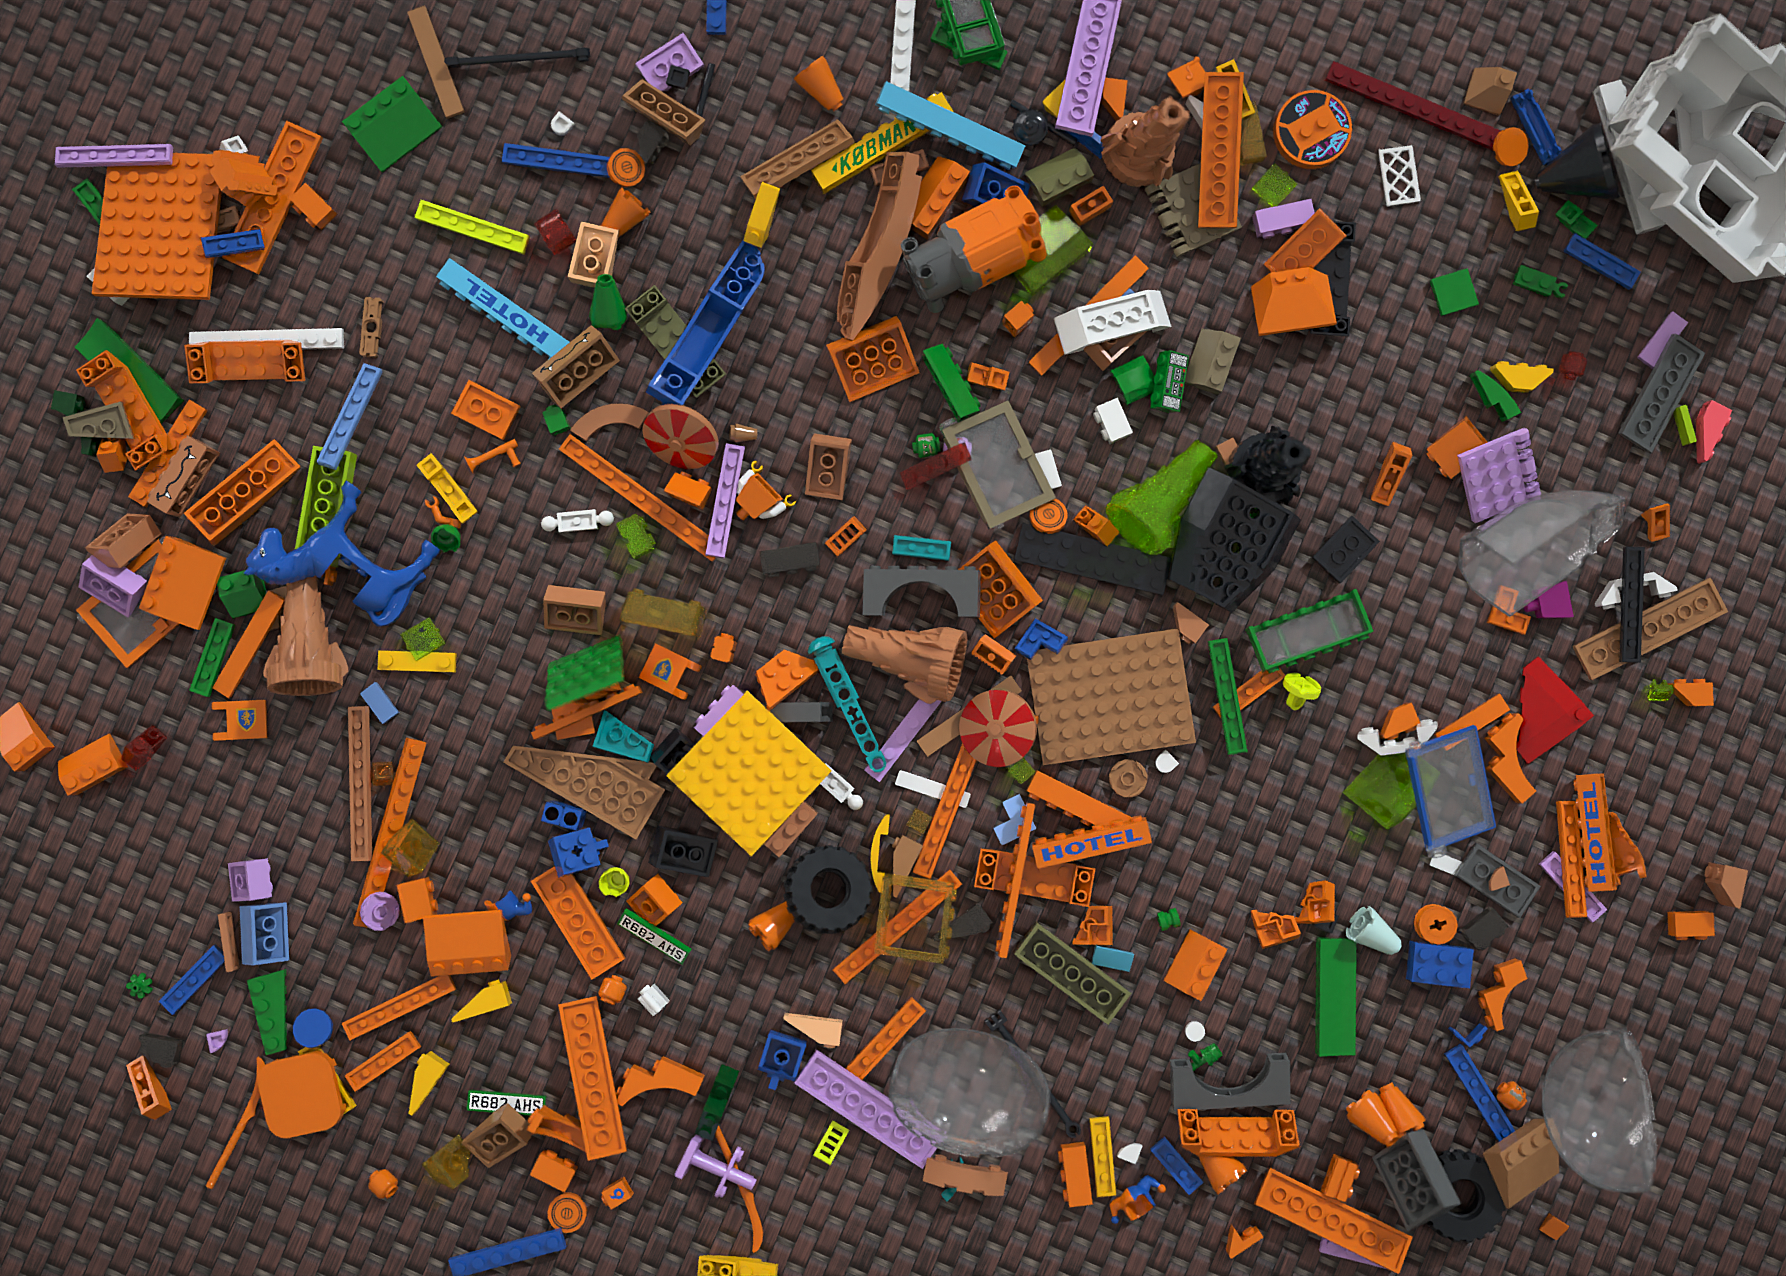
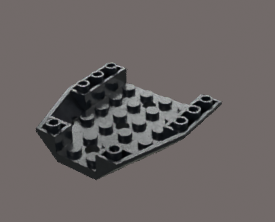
M1208 467L1180 518L1169 579L1232 613L1275 570L1301 519L1295 513L1239 481ZM1255 507L1257 514L1254 518H1251L1249 512ZM1234 542H1237L1239 545V548L1236 552H1232L1231 546ZM1219 576L1220 584L1214 587L1213 579Z

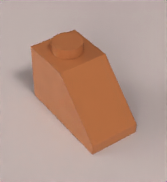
M1177 602L1173 605L1176 629L1179 630V635H1181L1180 639L1188 645L1190 643L1195 644L1209 624Z

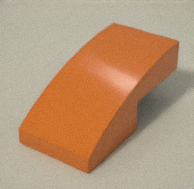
M972 362L969 365L966 380L972 384L1005 391L1010 372Z

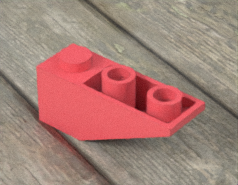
M1713 400L1703 404L1696 418L1697 463L1699 464L1712 458L1714 455L1713 449L1723 436L1721 432L1731 420L1730 414L1732 410Z

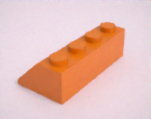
M938 156L921 181L910 229L928 240L968 181L970 171L955 161Z

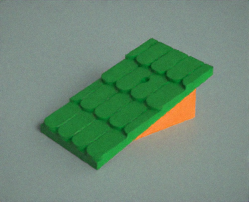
M620 634L612 637V639L609 638L548 664V682L545 690V701L548 711L566 703L587 704V699H589V702H593L613 692L621 691L618 682L624 680L623 646Z

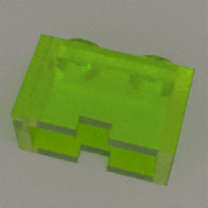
M634 514L616 523L622 538H627L629 541L626 546L633 559H637L655 550V539L651 533H647L645 529L647 523L643 516L639 517V515Z

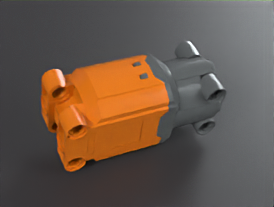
M1018 186L1007 188L1005 197L1000 200L993 198L942 223L936 237L921 245H918L915 238H906L901 243L904 255L903 263L919 297L926 301L928 310L932 313H938L943 310L944 302L942 297L960 288L975 292L1025 267L1029 259L1035 262L1043 261L1047 256L1044 240L1040 235L1041 224L1039 216L1030 200L1027 199Z

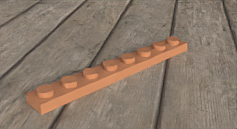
M369 706L348 707L351 861H371L372 819Z

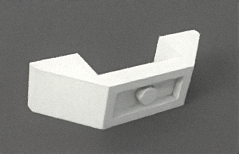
M1655 572L1644 574V586L1649 585L1651 596L1659 595V598L1671 596L1673 591H1678L1675 585ZM1622 579L1608 582L1595 602V607L1603 606L1604 610L1614 608L1615 603L1621 602L1619 591L1622 590Z
M1432 719L1420 721V724H1417L1416 727L1418 739L1416 740L1415 737L1404 738L1401 742L1386 740L1384 744H1381L1379 730H1373V727L1361 729L1362 731L1357 736L1358 740L1379 755L1403 753L1407 748L1427 742L1436 731L1438 723L1437 721L1432 722Z

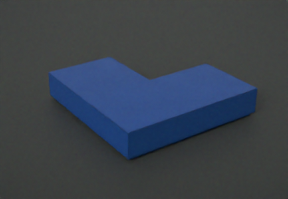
M1035 618L1015 647V651L1032 660L1041 645L1058 654L1067 642L1068 637Z

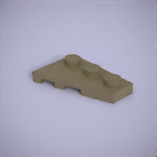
M121 401L62 417L68 435L71 437L135 439L123 402Z

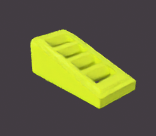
M832 1121L813 1156L831 1165L849 1130ZM834 1128L839 1132L843 1133L842 1136L840 1137L839 1135L832 1132V1129ZM830 1135L839 1140L838 1143L828 1139V1136ZM826 1142L830 1144L831 1146L835 1147V1149L831 1150L827 1148L826 1146H824V1143ZM821 1149L831 1154V1156L827 1157L820 1153Z

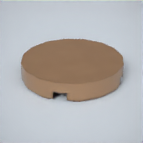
M1124 759L1117 762L1111 768L1109 783L1116 794L1123 797H1134L1145 789L1147 773L1139 762Z

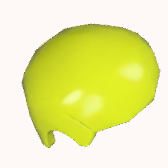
M617 867L605 870L598 881L599 889L605 896L613 895L615 897L625 893L630 884L628 874L623 869Z

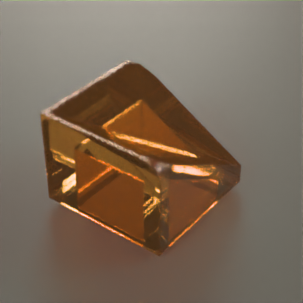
M392 762L372 763V786L393 784Z

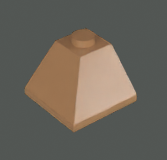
M1500 67L1474 68L1463 105L1500 115L1512 91L1517 73Z

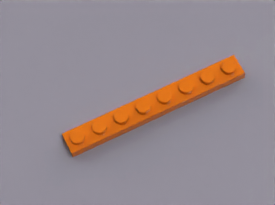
M1026 802V805L1021 808L1020 817L1023 818L1022 825H1018L1017 836L1019 837V842L1014 845L1013 855L1016 856L1015 864L1011 863L1009 875H1012L1011 883H1007L1006 894H1009L1008 901H1004L1002 913H1005L1004 921H1000L999 932L1002 934L1001 939L997 940L995 947L998 956L1002 958H1007L1035 809V804Z

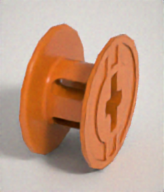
M1436 904L1425 905L1415 915V931L1419 937L1430 943L1438 945L1447 943L1454 937L1457 931L1456 917L1446 907ZM1434 921L1441 922L1436 924L1437 928L1431 926L1435 924Z

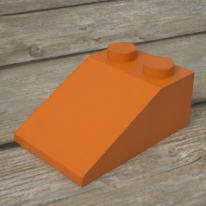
M20 702L0 716V752L14 772L27 770L55 747Z

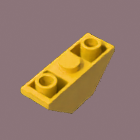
M1499 361L1490 368L1492 374L1507 391L1528 393L1536 388L1554 370L1547 368V365L1529 367L1527 363L1509 365V362Z

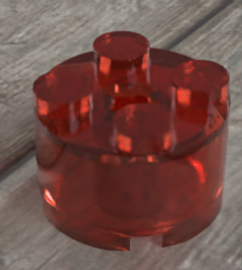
M557 209L534 223L553 255L559 254L576 243L574 235L566 222L561 218L562 216Z

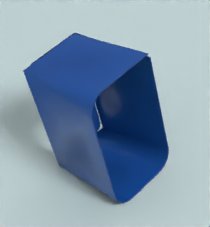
M548 801L545 804L541 821L577 831L583 827L587 811H584L581 807L559 801ZM549 807H555L558 810L559 816L556 820L551 821L546 818V812ZM568 812H573L577 815V822L573 826H569L564 822V816Z

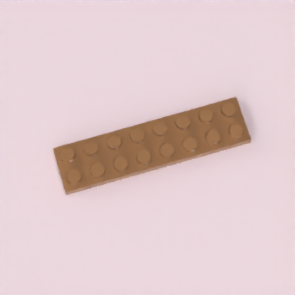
M1707 578L1643 610L1641 655L1728 612L1711 578ZM1620 622L1572 646L1589 680H1594L1627 663L1619 662Z

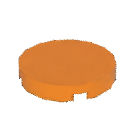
M1516 127L1500 131L1493 144V151L1496 154L1495 158L1504 166L1520 164L1527 156L1529 148L1526 134Z

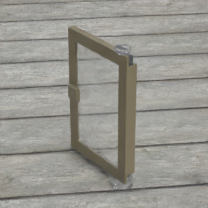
M1009 401L1003 402L959 423L955 417L939 425L944 437L943 440L988 529L993 528L994 531H997L1004 527V522L1056 498Z

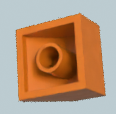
M683 471L680 474L675 472L665 487V493L668 496L704 510L712 488L708 486L709 483L702 479L695 481L691 479L692 475Z
M656 874L626 901L638 916L654 926H657L683 903L659 874Z
M429 877L397 885L405 923L423 919L424 916L437 915L438 903L433 898L434 884L432 880L430 881Z

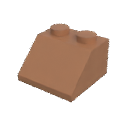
M1709 862L1705 869V882L1719 904L1740 909L1748 870Z

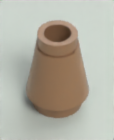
M736 423L735 425H730L729 440H734V442L757 440V428Z

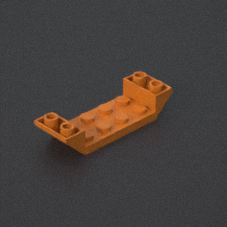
M292 340L208 341L184 345L189 383H209L213 380L285 379V382L305 381L301 342Z
M105 350L76 370L86 387H95L105 406L120 401L123 402L135 438L125 439L131 449L125 455L134 470L140 469L167 451V433L125 364L108 350Z
M981 848L974 887L1006 891L1007 883H1011L1012 875H1009L1011 863L1015 864L1016 856L1011 852ZM1026 855L1019 894L1089 907L1095 868L1066 862L1037 869L1035 857Z
M1197 1109L1177 1110L1181 1146L1197 1156L1276 1157L1300 1146L1294 1110H1274L1272 1117H1198Z

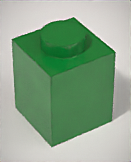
M555 404L547 407L546 411L542 412L551 435L556 436L571 430L563 408H559Z

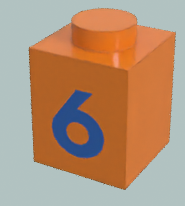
M622 1177L605 1187L601 1192V1198L606 1206L609 1205L610 1209H613L630 1199L634 1192L625 1177Z

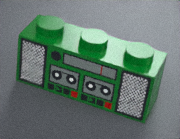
M1171 350L1159 352L1150 408L1167 413L1180 412L1189 355Z

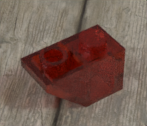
M151 725L124 747L121 760L135 771L152 758L167 739V736Z

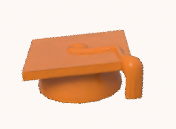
M1195 57L1194 60L1167 73V76L1182 98L1189 97V95L1196 96L1204 88L1205 70L1200 65L1199 57Z

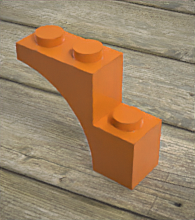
M1516 958L1494 965L1495 972H1493L1496 982L1500 983L1499 985L1478 991L1480 996L1478 1002L1486 1013L1484 1017L1488 1027L1495 1031L1504 1029L1502 1009L1506 997L1516 985L1527 980L1521 960Z

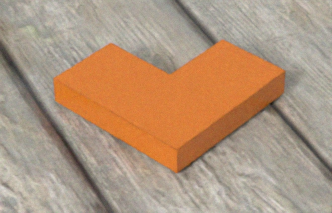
M1500 586L1498 587L1487 623L1525 635L1531 616L1513 611L1519 592Z

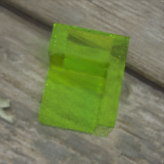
M1024 757L1007 768L1018 784L1024 783L1036 772Z

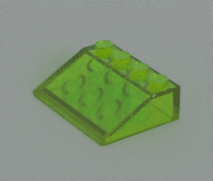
M1056 205L1039 218L1041 224L1040 235L1044 240L1047 252L1046 258L1040 262L1029 259L1025 267L1013 272L1031 296H1034L1079 260L1093 246V243L1082 229Z

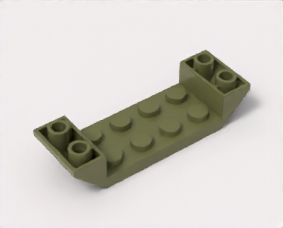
M654 285L628 305L625 310L666 360L687 326ZM715 359L711 361L691 392L696 398L726 375Z

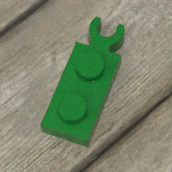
M1523 265L1518 267L1513 281V285L1547 297L1553 293L1555 297L1563 298L1565 294L1560 293L1559 288H1568V284L1564 282L1555 283L1557 277Z

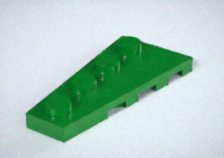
M286 969L247 980L266 1055L287 1049Z

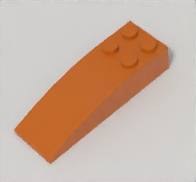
M274 439L185 511L184 515L215 546L266 503L301 466Z

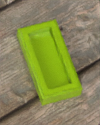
M1687 406L1677 407L1673 415L1682 446L1697 442Z

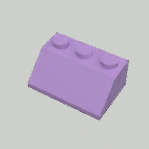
M91 555L82 564L79 588L129 618L144 595L147 581L126 567H108Z

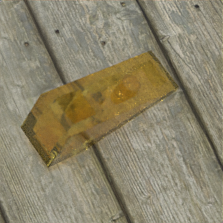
M1256 101L1251 102L1255 113L1245 117L1241 131V166L1263 162L1267 156Z

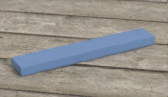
M363 364L316 461L319 465L334 470L337 469L383 373L382 369Z

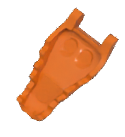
M1608 812L1616 886L1621 885L1619 876L1637 871L1640 878L1647 877L1644 859L1638 847L1622 827L1617 814Z

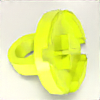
M1300 673L1286 674L1283 680L1284 688L1290 692L1286 704L1292 710L1300 709L1306 699H1317L1321 693V686L1317 681L1307 676L1303 678Z

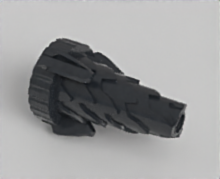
M1271 426L1270 433H1258L1239 443L1232 451V455L1228 460L1229 464L1225 465L1224 469L1228 472L1229 477L1275 503L1283 502L1287 506L1291 503L1293 495L1299 497L1301 494V488L1297 483L1300 481L1302 467L1311 457V450L1301 441L1294 439L1292 436L1289 437V431L1281 430L1277 426Z

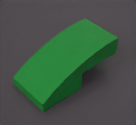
M1569 200L1555 214L1568 230L1586 240L1598 226L1584 216L1583 210Z

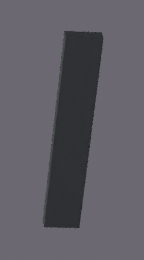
M1623 547L1619 662L1641 663L1645 547Z

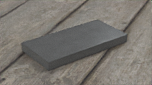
M1477 843L1473 845L1454 874L1517 918H1521L1541 887ZM1503 866L1510 885L1490 891L1489 881L1492 874L1497 868Z

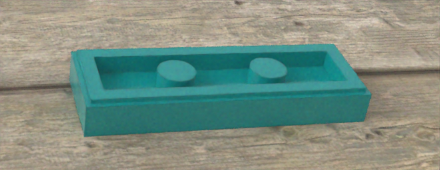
M894 535L892 555L949 561L951 541Z

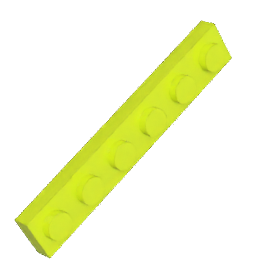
M420 200L415 215L417 220L523 255L530 236L424 200Z

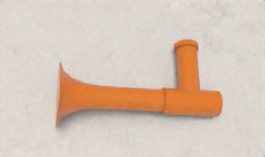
M515 439L478 457H465L472 473L475 467L482 462L507 452L513 467L521 464L513 450L518 447Z

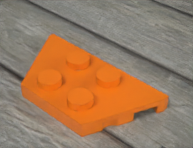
M783 650L756 671V678L761 686L760 690L767 703L768 711L819 672L814 660Z

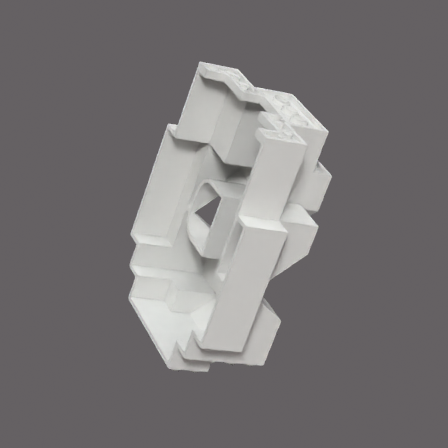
M1721 14L1696 22L1674 55L1650 62L1609 123V126L1620 135L1610 151L1647 182L1637 200L1690 244L1730 281L1736 283L1783 276L1785 278L1786 48L1780 43L1759 50ZM1672 110L1675 111L1679 151L1657 133ZM1751 112L1761 113L1785 122L1779 136L1765 158L1737 134ZM1703 184L1731 208L1720 225L1711 219L1701 208L1699 192Z

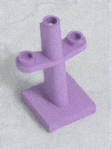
M698 1135L692 1138L676 1171V1177L682 1179L689 1171L691 1165H694L722 1177L714 1197L723 1198L727 1187L724 1186L726 1180L752 1191L757 1180L753 1176L733 1167L735 1161L740 1162L744 1151L741 1150V1147H737L729 1165L699 1150L704 1138Z

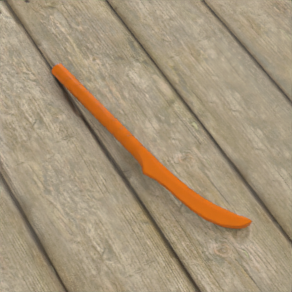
M259 1056L256 1059L257 1076L253 1093L233 1135L206 1184V1187L213 1189L245 1126L255 1116L257 1103L260 1098L258 1075L265 1066V1062Z
M718 1125L715 1136L729 1165L733 1155ZM735 1162L733 1167L738 1169V1166ZM738 1185L750 1215L753 1228L752 1252L755 1253L763 1241L762 1224L754 1203V1194L749 1189Z

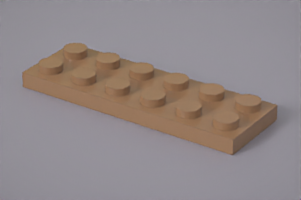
M837 119L740 177L756 200L762 182L781 188L787 182L798 178L804 172L815 168L821 162L830 159L833 155L847 149L855 142L851 134Z

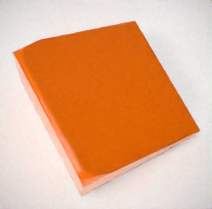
M1548 1213L1539 1230L1557 1240L1568 1230L1569 1226Z

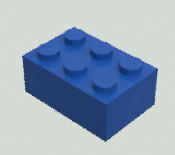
M1410 940L1406 979L1418 983L1470 988L1474 949Z

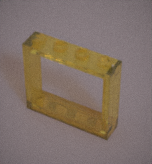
M886 873L882 880L874 953L943 964L945 959L949 958L950 952L947 942L948 939H951L953 930L949 926L950 920L954 919L955 909L952 908V901H956L957 890L954 889L955 883ZM892 884L946 892L938 954L885 946Z

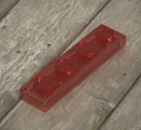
M965 442L900 472L906 489L910 490L971 461L972 458Z

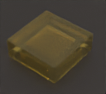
M915 808L906 825L924 834L932 817Z

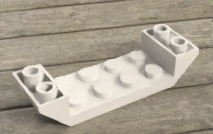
M1145 290L1078 307L1054 318L1065 355L1082 351L1086 346L1148 330L1156 332L1171 327L1161 292L1156 290Z

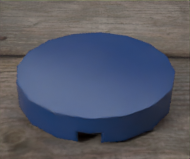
M308 1009L301 1012L293 1024L295 1040L300 1045L308 1048L322 1046V1044L330 1039L333 1032L332 1020L326 1012L319 1009Z

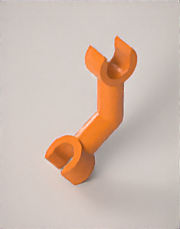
M433 496L435 503L432 506L428 500H425L426 506L431 508L437 523L461 528L462 523L460 520L442 516L438 507L439 499Z

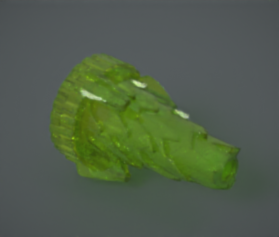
M1195 440L1167 466L1164 464L1151 478L1148 476L1142 484H1136L1113 495L1112 500L1105 507L1108 519L1124 539L1144 553L1158 555L1167 548H1174L1181 517L1179 514L1188 505V500L1194 494L1206 469L1210 468L1217 459L1216 451H1212L1206 444Z

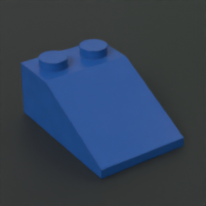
M985 162L974 164L962 201L977 207L993 198L1000 200L1005 197L1006 189L1011 186L1020 187L1027 197L1030 184Z

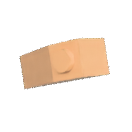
M785 1013V1021L818 1043L824 1044V1047L835 1048V1046H839L842 1020Z

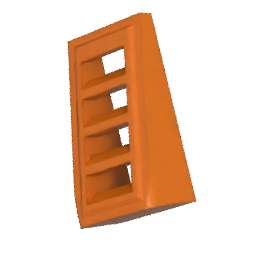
M853 516L825 544L838 557L867 529ZM851 524H853L859 530L858 533H856L854 529L850 526ZM845 529H847L852 534V539L844 531ZM840 534L847 541L846 544L839 538ZM834 539L841 545V549L832 542Z

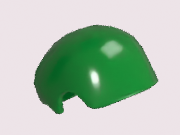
M439 525L431 533V542L443 552L448 550L456 552L461 544V535L453 525Z

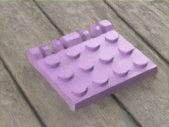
M1519 429L1457 455L1470 515L1474 523L1525 502H1533L1541 498L1539 483L1537 481L1533 482L1538 477L1535 472L1536 466L1532 456L1533 451L1532 449H1524L1531 445L1528 429Z

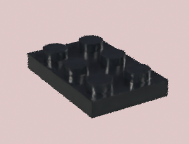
M1350 516L1311 558L1340 584L1380 541L1357 519Z

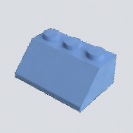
M287 902L240 906L242 964L260 965L289 961Z

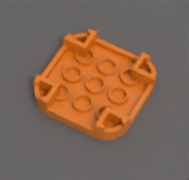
M314 1050L309 1053L276 1059L266 1064L260 1070L258 1088L266 1123L274 1135L280 1138H292L319 1132L335 1126L342 1119L346 1111V1103H342L334 1068L337 1064L334 1058L331 1059L322 1050Z

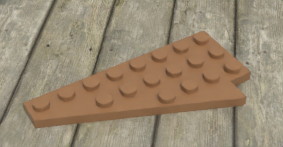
M513 746L503 762L636 840L666 791L665 788L650 780L657 768L653 762L646 763L638 760Z

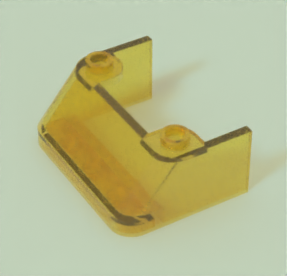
M633 588L632 592L628 591L619 621L686 634L701 639L707 608L701 606V602L690 600L689 603L646 595L644 590Z

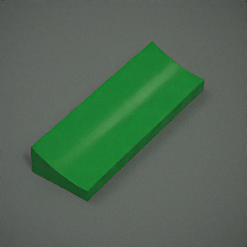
M97 318L86 335L75 346L88 361L108 350L125 364L161 424L184 402L105 321Z
M1316 937L1315 1054L1319 1057L1356 1055V942L1348 938Z

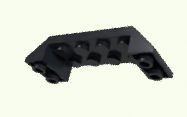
M1333 221L1347 236L1313 269L1328 275L1336 325L1312 328L1309 331L1310 334L1349 337L1350 317H1347L1351 245L1355 242L1356 222Z

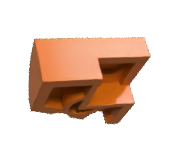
M1326 880L1309 883L1306 896L1301 902L1303 908L1299 918L1295 917L1296 923L1316 924L1334 922L1335 884Z
M1089 906L1085 920L1082 921L1080 930L1076 938L1073 939V944L1113 945L1112 906Z
M1251 910L1254 927L1262 949L1298 939L1301 935L1294 916H1280L1277 913L1270 912L1268 914Z

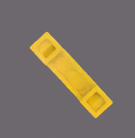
M432 453L417 464V467L433 484L462 524L478 512L463 490Z
M886 814L879 823L871 849V870L879 893H883L885 872L877 871L880 834L888 835L889 814Z

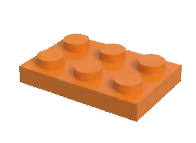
M468 380L451 414L504 440L521 406Z

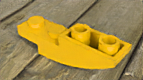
M701 1255L699 1256L697 1276H777L778 1264L761 1262L762 1259Z

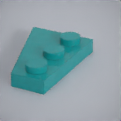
M604 710L593 747L648 763L654 744Z

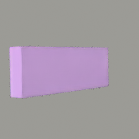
M1672 311L1637 358L1653 369L1672 334L1679 335L1688 322Z

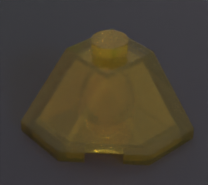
M459 1134L422 1163V1166L433 1180L451 1189H455L469 1177L468 1158H470V1151L462 1144L463 1139Z

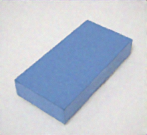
M374 682L360 693L382 724H385L400 713L377 682Z

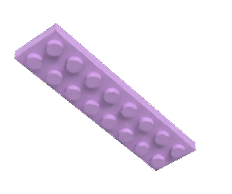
M1122 0L1082 1L1055 128L1093 136Z
M818 1050L814 1052L794 1081L796 1085L922 1169L926 1165L927 1157L933 1155L944 1139L942 1133Z

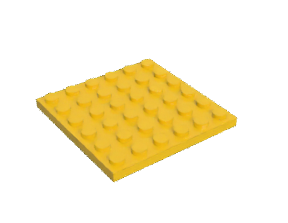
M746 691L666 776L752 856L832 770L753 695Z

